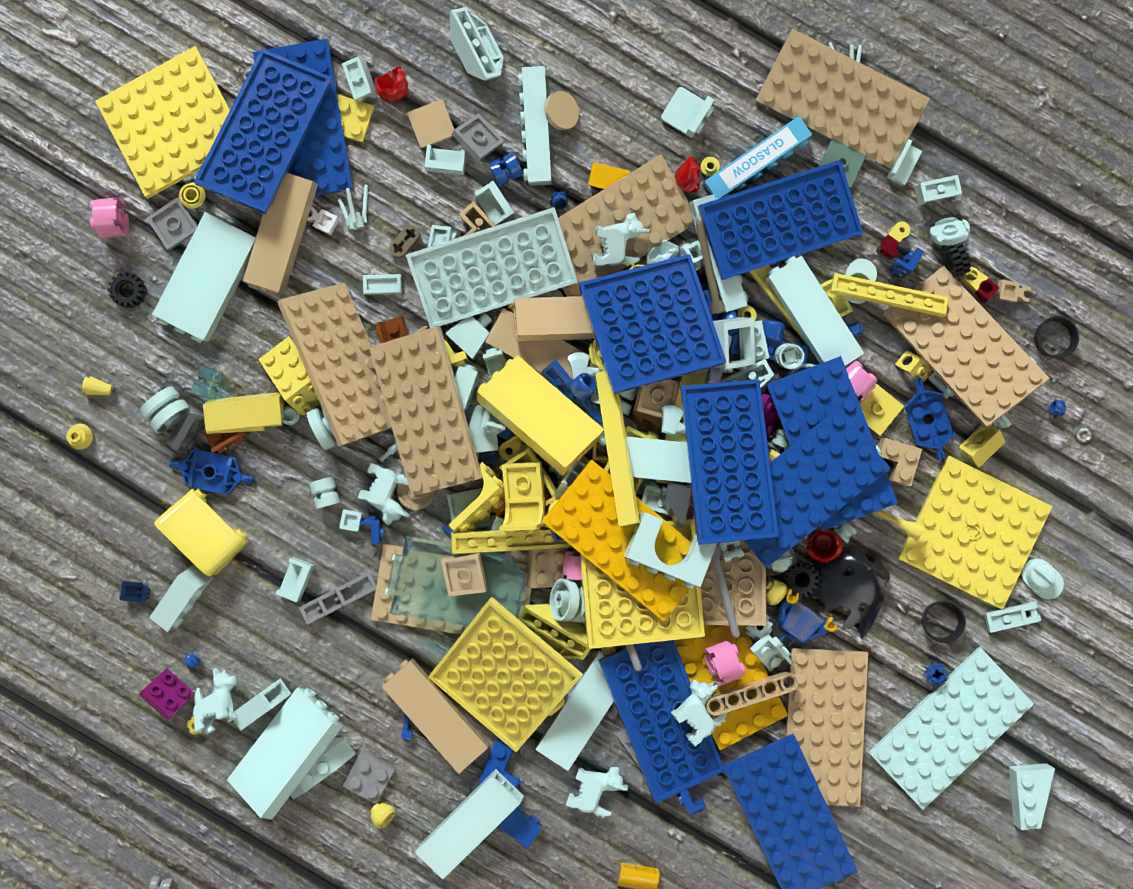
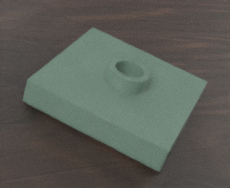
M832 138L818 167L841 160L849 188L851 189L866 155Z

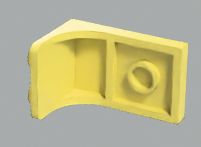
M289 336L259 358L260 363L284 400L298 413L306 415L307 412L320 404L296 345Z
M483 462L479 463L484 480L481 494L449 524L453 531L457 533L474 532L480 522L486 521L494 509H498L504 504V483Z
M542 462L503 464L505 519L503 524L499 526V531H505V534H515L520 530H524V533H535L536 530H540L544 525L541 521L546 516Z

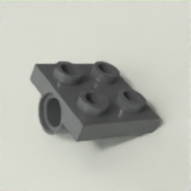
M189 413L181 429L174 428L166 443L176 451L188 452L192 450L197 442L195 439L198 433H201L205 428L204 417Z

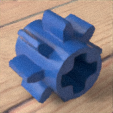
M931 661L930 666H924L926 671L922 676L929 678L927 680L928 684L931 685L935 682L937 686H940L941 681H947L945 674L948 671L942 669V663H938L936 666L935 662Z

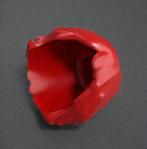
M397 66L392 71H388V73L374 80L376 82L375 92L387 102H397L407 95L408 82L404 68L401 66Z
M688 157L674 174L677 186L683 192L689 194L699 190L701 183L699 179L701 168L697 165V160L694 157Z
M817 529L809 536L806 542L807 553L813 559L825 563L840 556L843 549L842 539L831 529L825 531Z

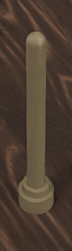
M698 221L696 228L712 300L709 307L710 314L726 311L725 305L722 304V300H719L704 224L702 221Z

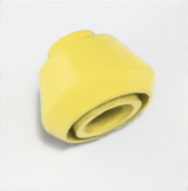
M193 182L185 184L179 192L180 202L187 208H198L205 201L204 189Z
M75 424L67 432V442L74 449H85L92 443L93 433L87 425Z
M776 580L767 581L766 602L769 605H776L786 595L787 586L785 583Z
M377 803L370 811L371 820L375 828L378 829L386 827L395 816V808L385 803Z

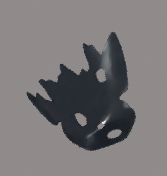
M847 545L843 547L840 556L828 562V567L823 563L814 564L815 569L820 571L818 574L822 577L820 579L822 583L818 587V592L807 598H823V603L826 605L825 613L840 606H843L844 611L850 609L851 613L845 621L842 630L851 629L859 623L860 637L864 638L880 611L884 600L881 590L889 582L890 573L870 551L855 545ZM866 554L870 555L875 560V563L870 562ZM865 565L871 567V570H867ZM850 566L855 568L854 574L848 577L843 576L847 568ZM802 572L796 578L797 584L803 583V586H807L810 579L806 573ZM867 603L865 611L860 613L858 611L860 604Z

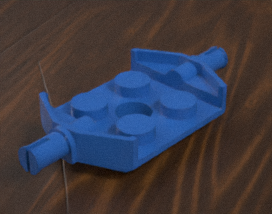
M922 378L915 379L913 381L917 391L904 404L915 443L918 446L932 448L936 452L938 461L944 460L946 457L943 446L955 435L942 396L944 394L924 389ZM926 414L932 416V422L929 425H926L923 421Z
M193 449L184 461L180 462L171 459L170 463L173 464H169L170 468L182 471L186 487L199 488L200 490L230 495L239 483L253 484L254 482L251 481L254 480V476L243 475L237 457ZM209 466L215 470V474L210 478L205 473Z

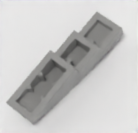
M367 572L298 609L306 625L376 590V584L370 572Z

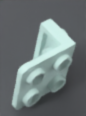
M679 87L664 110L661 119L693 138L695 133L699 134L705 125L702 123L705 116L709 118L715 108L712 106L714 99L707 96L704 101L685 88Z

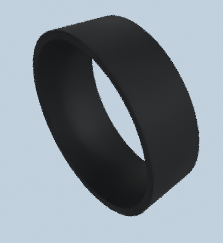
M1050 317L1038 326L1034 336L1035 345L1042 354L1048 357H1066L1073 353L1078 346V328L1074 322L1066 317ZM1050 321L1062 323L1070 333V344L1059 355L1047 353L1039 341V333L1042 326Z
M938 601L930 604L924 610L922 626L933 640L940 643H950L957 640L964 632L966 618L964 612L957 604L951 601ZM939 603L951 606L958 616V625L951 635L942 638L931 635L927 631L925 624L928 611Z

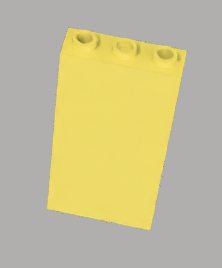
M518 355L513 360L509 359L500 372L496 371L491 376L490 381L487 384L483 383L477 390L476 401L561 475L570 470L602 438L604 429Z

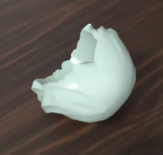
M663 240L658 247H653L648 252L646 264L677 257L679 252L678 246Z

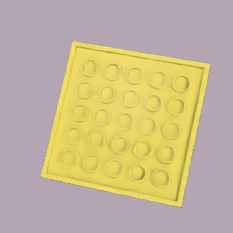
M196 46L95 101L147 199L187 178L194 171L201 168L230 111L227 102Z
M947 456L915 521L924 526L923 533L918 540L908 536L897 559L1003 610L1053 506L951 456ZM966 523L968 525L965 529H967L968 526L971 525V527L968 529V532H970L971 535H974V533L977 532V529L974 527V525H976L978 529H980V527L977 525V523H980V525L982 526V534L978 539L970 540L971 536L969 535V533L963 531V527Z
M687 519L685 525L681 528L677 527L673 521H666L692 542L694 535H696L694 519ZM580 554L588 649L705 637L700 587L694 586L693 589L690 588L666 620L662 621Z
M491 597L428 678L512 750L517 752L583 674Z

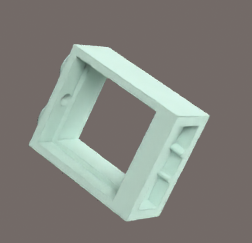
M738 317L713 321L726 359V363L713 368L721 369V372H732L733 368L745 370L748 369V366L755 365L754 318ZM739 328L740 360L729 362L728 330Z
M467 364L464 367L459 366L455 376L465 416L480 377L476 367Z

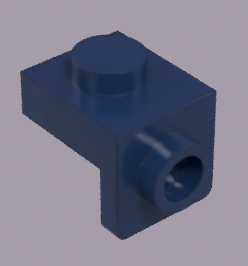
M122 580L119 600L145 604L146 599L150 597L151 589L148 588V584L145 582Z

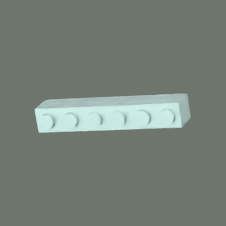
M545 66L522 67V74H518L519 86H523V93H519L520 105H524V112H521V124L525 123V131H522V143L526 142V150H523V162L527 161V169H524V180H528L529 186L551 185L548 116L544 111L547 99Z
M714 194L688 203L696 232V223L702 221L697 206L716 200L717 198H715ZM707 238L719 300H722L726 310L721 312V314L748 306V296L743 291L741 285L743 282L741 274L721 280Z

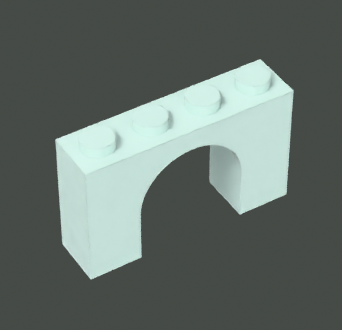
M641 512L639 515L640 523L636 524L623 557L628 558V563L639 567V564L647 566L646 570L657 574L660 571L665 573L664 578L675 581L676 578L682 580V585L692 589L694 586L701 587L717 543L698 545L697 535H694L686 557L678 564L666 565L659 560L654 548L655 539L663 520Z

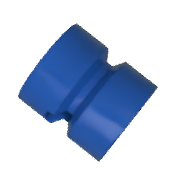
M513 152L503 156L502 161L497 159L489 163L498 186L508 183L509 178L516 179L523 175Z

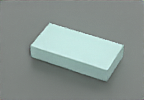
M363 275V294H402V275Z

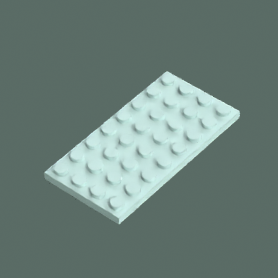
M555 207L406 254L430 328L511 304L515 298H530L578 283Z
M980 647L946 678L947 681H942L940 686H937L868 752L922 810L1034 705Z

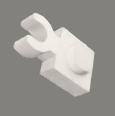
M311 207L310 211L313 214L311 217H308L307 222H314L313 227L332 235L340 218L323 209L318 214Z

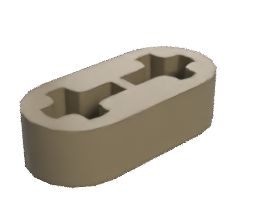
M413 225L406 226L390 244L389 249L392 255L396 258L404 257L419 240V230ZM413 230H415V238L410 237L407 241H405V239L408 237L407 231L412 232ZM404 242L402 246L403 252L400 253L398 251L395 253V245L400 246Z

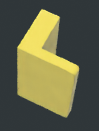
M991 424L987 428L981 425L959 448L964 454L972 458L975 466L979 468L1005 443V439L1001 431Z

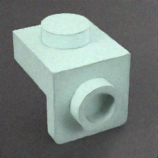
M484 409L481 428L486 429L490 434H498L504 431L506 426L487 409Z

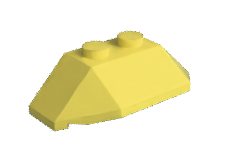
M549 604L526 605L518 617L524 625L563 658L584 660L591 650L588 649L587 633L582 624L571 621H556L552 616Z

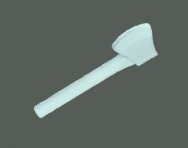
M577 352L568 357L573 379L581 373L595 376V373L604 370L587 367L590 357L585 353Z
M667 405L662 408L663 421L661 432L670 435L685 433L684 424L679 422L683 416V411L679 407Z

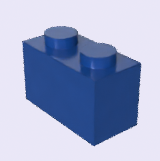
M519 805L498 827L528 848L541 831L542 824H540L541 821L536 816L528 815L524 812L525 809Z

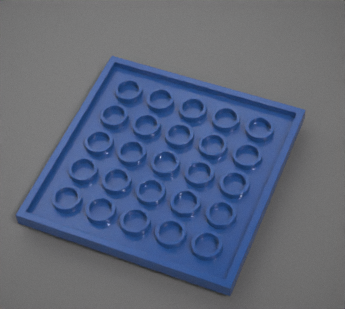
M690 254L579 282L578 286L613 394L726 363Z

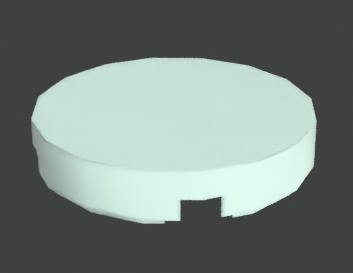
M955 217L939 220L930 229L931 239L939 245L948 246L961 243L970 235L969 223L964 219L960 221Z

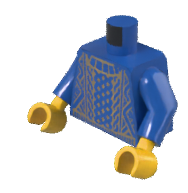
M791 589L788 590L787 597L778 607L779 626L786 630L780 641L788 647L795 638L803 643L805 641L810 642L822 637L829 631H835L839 624H830L833 617H829L827 622L824 623V619L798 601L799 593L796 596H791Z

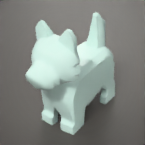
M635 213L628 214L623 223L606 227L595 226V235L603 238L602 246H604L603 251L605 252L601 255L593 253V264L599 266L606 264L611 266L620 264L629 266L630 264L634 266V263L640 259L625 255L626 240L649 232L650 229L643 227L642 222L637 220Z
M371 463L368 473L375 474L377 479H375V483H372L370 491L361 490L358 498L368 501L378 510L382 511V520L387 525H390L394 520H399L402 516L409 517V514L392 498L397 483L408 485L405 475H398L390 469H384L380 465Z
M214 668V691L212 694L203 698L200 688H197L195 692V706L193 709L195 732L200 733L203 731L204 734L213 732L215 730V727L212 726L214 719L226 718L227 722L236 719L230 691L236 686L237 679L235 676L227 674L225 670L220 673L217 668Z
M693 680L690 684L692 694L676 710L671 711V714L679 723L687 720V723L693 727V731L685 735L694 746L701 743L703 738L710 736L716 726L722 725L721 722L726 721L727 713L711 718L705 709V704L718 687L717 684L714 685V682L707 684L706 682L699 683L697 680Z
M579 767L575 779L582 782L579 790L580 794L574 797V794L570 793L566 806L577 808L586 813L593 812L597 817L599 815L602 818L610 816L611 812L601 808L598 803L602 792L605 790H628V785L623 784V778L619 774V767H611L607 773L586 771L584 768Z

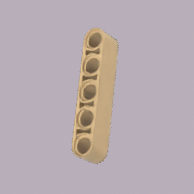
M789 672L778 673L713 694L705 704V709L711 715H721L792 692L797 688L798 680ZM791 677V684L784 686V679ZM768 683L773 684V689L770 692L765 691V686ZM754 689L755 695L752 698H747V691ZM731 695H736V702L729 704L728 698ZM712 701H718V707L715 710L709 708Z

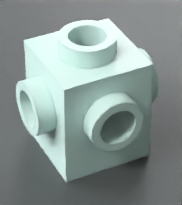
M698 240L691 244L687 243L679 248L680 252L677 257L690 254L695 270L697 271L702 268L703 257Z
M766 615V626H761L759 630L756 626L744 625L747 629L745 633L753 639L756 637L761 639L766 633L770 634L772 631L771 626L773 625L769 622L770 617Z

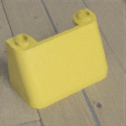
M193 488L163 513L154 524L205 575H217L250 541L246 538L247 534L240 528L238 530L232 529L206 503L205 497L207 495L202 490Z

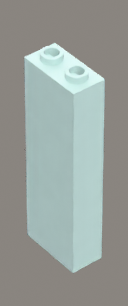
M793 256L785 261L786 266L781 269L777 266L768 272L770 276L766 278L767 282L820 364L841 356L846 366L864 354L802 256L797 259Z
M626 437L633 477L691 483L686 442Z
M598 650L565 701V705L560 708L536 745L538 752L567 771L614 701L598 663V659L607 655Z
M495 769L418 846L415 853L422 862H425L432 869L435 875L444 879L520 805L524 795Z

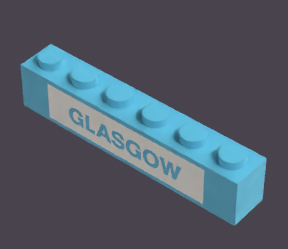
M798 116L705 180L703 186L709 195L714 194L717 199L729 196L735 190L739 192L747 186L746 182L751 179L755 181L763 175L762 171L765 169L771 170L777 166L778 160L781 158L785 160L793 155L794 149L805 147L809 143L812 133L800 116Z

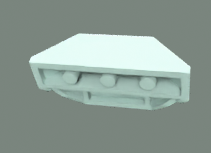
M467 7L451 10L450 40L467 73L484 81L499 77L502 72L504 57L487 24L477 15L471 13Z
M334 737L291 794L293 799L307 792L356 754L346 738Z

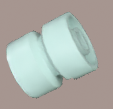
M784 343L776 349L774 359L783 368L796 369L804 361V352L798 345Z
M333 477L309 483L311 493L315 494L313 500L316 509L340 503L338 492L334 491L336 485Z

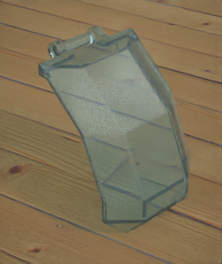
M406 536L402 555L392 554L391 560H393L389 583L388 587H385L384 593L393 595L391 614L469 626L491 597L518 619L526 578L513 556L497 552H478L481 556L488 590L482 593L448 596L441 559L443 557L473 553L452 554L451 543Z

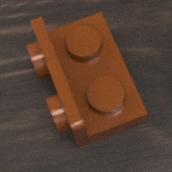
M404 316L375 323L376 334L380 338L381 343L409 335Z
M632 406L629 416L626 417L635 423L638 431L645 433L651 431L660 436L663 419L635 411L634 406Z
M249 432L204 433L212 447L210 449L212 453L219 454L230 449L229 446L233 443L237 445L245 441V436L250 434Z

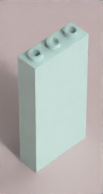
M205 212L152 314L158 317L156 321L166 326L168 323L174 325L173 330L183 335L187 332L192 335L191 339L199 343L202 341L209 343L247 269L256 238Z
M296 688L227 779L260 818L273 819L343 727L338 721L339 717L335 713L329 712L326 709L327 705L323 701L318 700L315 697V692L309 688Z

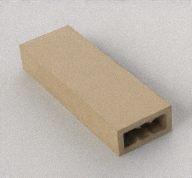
M289 173L286 174L267 214L262 216L243 279L244 282L249 283L248 287L257 290L263 287L267 289L266 293L275 296L278 293L285 294L318 187L317 183Z
M582 296L514 299L515 341L595 339L593 338L594 333Z
M504 308L485 340L486 344L502 350L504 354L513 359L518 355L540 374H542L541 371L556 359L572 379L573 374L568 357L573 353H584L562 340L515 341L514 315ZM589 358L587 367L599 368Z
M413 658L409 662L405 660L398 666L400 670L395 675L391 672L383 679L385 683L382 688L459 774L488 748L489 744L440 688L428 678V675Z

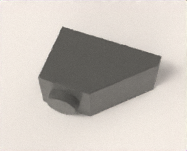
M669 481L661 488L660 497L662 498V505L675 525L681 528L686 522L692 488L691 486Z

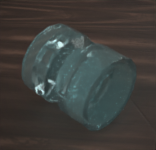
M199 366L196 374L198 380L193 382L190 391L215 399L218 391L216 386L221 383L224 374Z

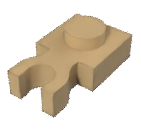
M999 280L998 286L1000 288L997 290L996 299L1008 302H1017L1018 299L1021 302H1029L1030 298L1024 297V291H1031V287L1019 288L1020 283Z

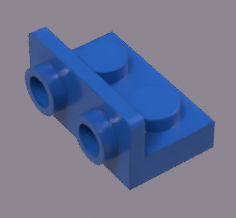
M920 248L913 252L910 251L903 260L896 259L888 269L892 270L891 273L894 276L905 278L913 272L925 251Z

